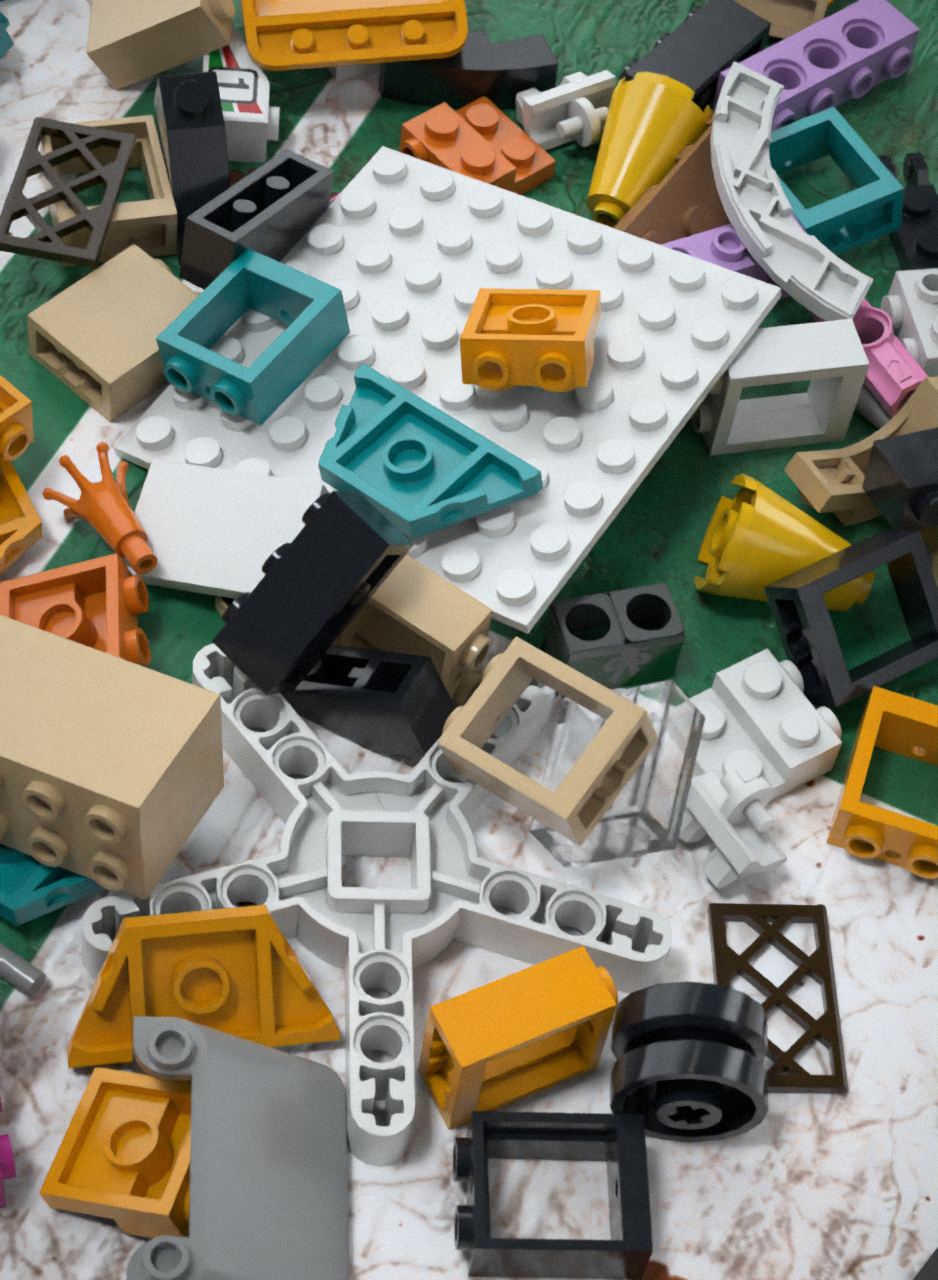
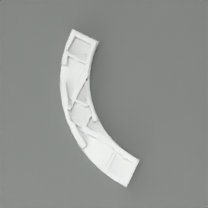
M734 61L719 94L713 115L710 137L711 164L716 188L725 213L737 236L754 260L793 299L825 321L853 320L873 279L834 255L815 236L804 233L791 215L793 208L782 190L776 171L771 167L769 144L771 142L772 118L784 85Z

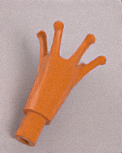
M104 441L98 443L96 449L102 480L91 483L80 473L69 456H61L59 463L77 483L81 490L80 498L76 500L51 488H45L42 493L44 499L55 500L67 506L63 511L64 517L67 519L74 517L93 526L115 553H118L121 558L127 559L137 574L142 575L152 571L157 565L158 560L147 545L148 537L129 504L126 490V472L130 467L128 463L121 461L117 465L115 480L109 464V445Z

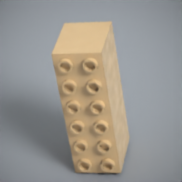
M0 615V844L33 856L37 861L46 866H59L90 878L108 890H121L146 900L224 787L220 694Z

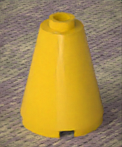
M638 72L633 80L625 82L624 77L618 82L612 93L586 201L587 208L595 222L614 228L651 185H658L677 164L674 159L686 145H694L708 129L705 124L714 112L708 104L703 112L691 101L695 92L687 85L666 75L651 72Z
M742 473L735 476L731 481L732 484L741 487L734 499L722 496L710 519L697 561L708 564L706 579L695 575L694 584L697 590L707 594L769 602L764 586L852 544L755 478ZM872 570L824 593L823 596L827 609L847 612L854 603L858 605L863 604L871 591L874 582V571Z

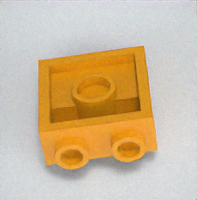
M480 288L460 337L462 384L478 385L483 389L491 391L508 390L516 385L540 386L550 392H567L576 387H587L594 363V335L601 315V290Z
M95 1067L40 1189L39 1194L48 1206L55 1209L114 1219L125 1234L153 1239L161 1235L189 1237L191 1081L162 1080L145 1074Z

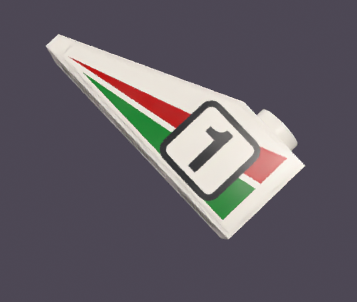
M232 24L230 44L204 54L203 72L216 71L225 123L228 161L266 163L267 140L278 141L280 107L269 106L270 82L261 68L250 59L246 44Z

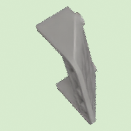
M134 1016L132 1073L150 1075L162 1080L191 1081L189 1237L161 1235L142 1244L129 1260L126 1280H349L346 1090L339 1075L324 1064L182 1018Z

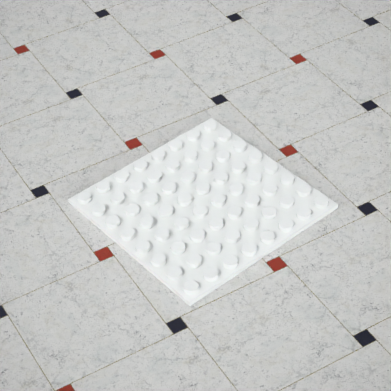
M382 146L280 262L342 291L350 329L347 337L262 425L238 414L235 416L229 415L222 411L215 403L191 391L189 393L182 392L170 383L113 448L116 456L148 470L152 459L320 483L324 484L331 494L333 491L338 490L322 481L318 462L327 441L336 432L335 421L341 406L349 405L356 389L354 381L355 372L364 363L541 471L543 489L535 495L414 539L403 533L414 544L407 555L493 610L492 619L528 634L780 299L781 288ZM480 288L601 290V315L594 335V363L587 387H576L567 392H550L540 386L516 385L508 390L491 391L483 389L478 385L462 384L460 337ZM249 308L209 350L248 368L288 326Z

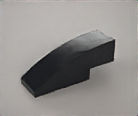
M483 29L468 32L464 47L451 57L380 63L378 91L382 98L427 107H436L446 102L453 110H458L485 96L500 110L516 109V96L519 92L531 88L544 92L555 88L559 63L543 34L492 44Z

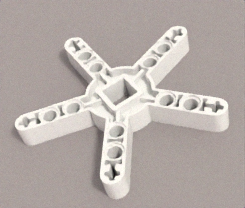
M214 643L203 647L197 652L193 660L192 684L220 694L222 748L284 822L285 827L281 837L280 852L158 883L146 900L126 892L104 897L93 902L85 910L81 920L83 966L87 973L95 980L113 942H111V939H115L124 918L234 908V904L245 901L256 903L257 905H266L287 940L296 938L317 958L345 970L347 1145L356 1159L364 1164L377 1167L390 1165L400 1159L408 1148L415 1111L412 969L420 967L439 956L453 941L532 965L584 945L596 968L602 966L608 971L616 990L632 993L658 983L662 976L673 938V932L668 921L661 914L649 908L478 857L476 841L468 820L491 792L456 772L437 741L408 775L381 770L359 771L348 774L281 693L266 695ZM533 678L518 698V706L516 704L512 706L492 733L493 736L498 738H489L481 749L512 767L546 726L550 718L556 691ZM252 728H263V729H266V730H268V731H266V732H255V731H252V730H250V729H252ZM302 774L307 776V778L294 779L287 775ZM444 778H456L462 782L451 783L444 780ZM341 856L410 857L411 888L342 887ZM509 907L515 910L518 915H503L494 908ZM560 927H574L584 935H569L563 932ZM601 939L609 940V944L601 942ZM377 987L387 990L393 996L378 999L369 996L364 991ZM380 1050L392 1055L394 1060L387 1063H377L368 1059L364 1054L369 1051ZM386 1100L384 1108L385 1126L376 1125V1119L372 1114L374 1101Z

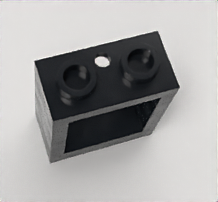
M883 530L764 586L787 658L800 671L804 682L803 694L811 704L837 708L871 691L873 686L879 687L938 658V588L932 572V555L927 545L922 541L920 531ZM887 564L911 640L848 670L823 594Z
M471 1112L466 1137H455L453 1144V1179L457 1182H466V1205H456L454 1243L455 1250H468V1277L642 1279L653 1252L644 1114ZM488 1158L606 1160L611 1240L491 1238Z

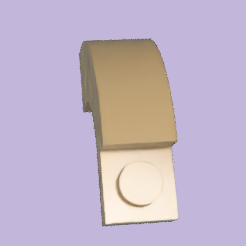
M938 376L925 377L900 411L883 427L862 441L841 449L796 452L784 468V471L799 488L798 492L803 501L818 513L833 512L844 526L865 522L882 515L862 488L873 442L938 427Z

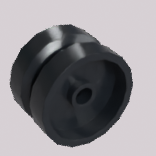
M686 981L656 984L630 993L617 1004L612 1019L611 1050L617 1059L614 1063L610 1079V1109L613 1114H644L645 1135L661 1140L682 1142L723 1140L747 1133L763 1122L769 1109L768 1075L762 1064L768 1051L767 1016L760 1003L744 992L722 985Z

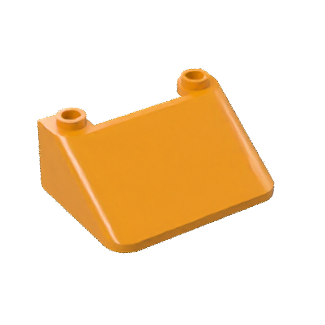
M238 0L248 55L257 66L269 71L447 58L457 54L464 47L468 36L465 0Z

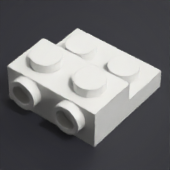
M768 648L716 673L712 688L660 712L656 724L658 731L693 776L703 775L711 770H719L724 776L728 772L735 770L745 783L755 778L763 777L774 788L775 793L771 801L831 771L842 745L840 740L842 736L841 726L834 713L825 706L815 709L803 694L804 682L798 668L789 660L778 662Z

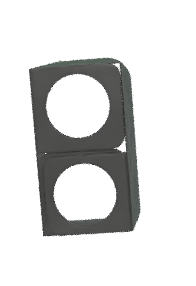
M665 582L552 601L541 651L608 689L661 681L671 677L677 665L685 632L668 585ZM648 621L656 624L660 629L654 631L643 630L633 623ZM610 627L609 632L603 638L595 641L581 640L571 634ZM625 637H626L629 641H631V642H636V643L625 644V643H624Z

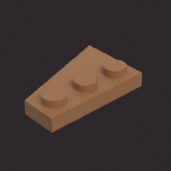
M713 115L705 124L708 129L694 145H686L674 159L677 164L658 185H651L615 225L614 229L661 245L731 224L718 194L711 164L710 137Z

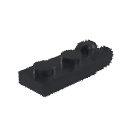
M908 153L903 163V176L907 182V187H904L901 228L888 233L902 271L938 268V195L934 185H929V168L926 161L924 162L922 153ZM877 155L880 161L896 178V170L890 156Z

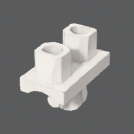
M607 70L588 77L582 72H577L564 77L559 87L540 92L535 88L519 92L516 96L517 120L524 126V132L544 150L573 140L582 147L596 144L600 140L601 130H604L613 89L616 86V76Z
M711 770L699 776H692L689 771H682L670 784L679 797L666 814L664 820L674 834L686 843L699 842L708 833L717 847L702 862V870L716 888H736L753 874L775 872L788 859L766 831L775 822L765 809L775 793L773 786L766 778L759 777L745 783L735 770L728 772L724 776L719 770Z

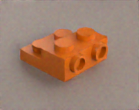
M485 96L457 111H454L446 102H443L402 124L399 152L521 195L554 176L556 160Z
M118 553L0 582V615L143 667L150 665L151 652L149 642L144 631L138 628V614L149 611L148 591L140 575L133 576Z

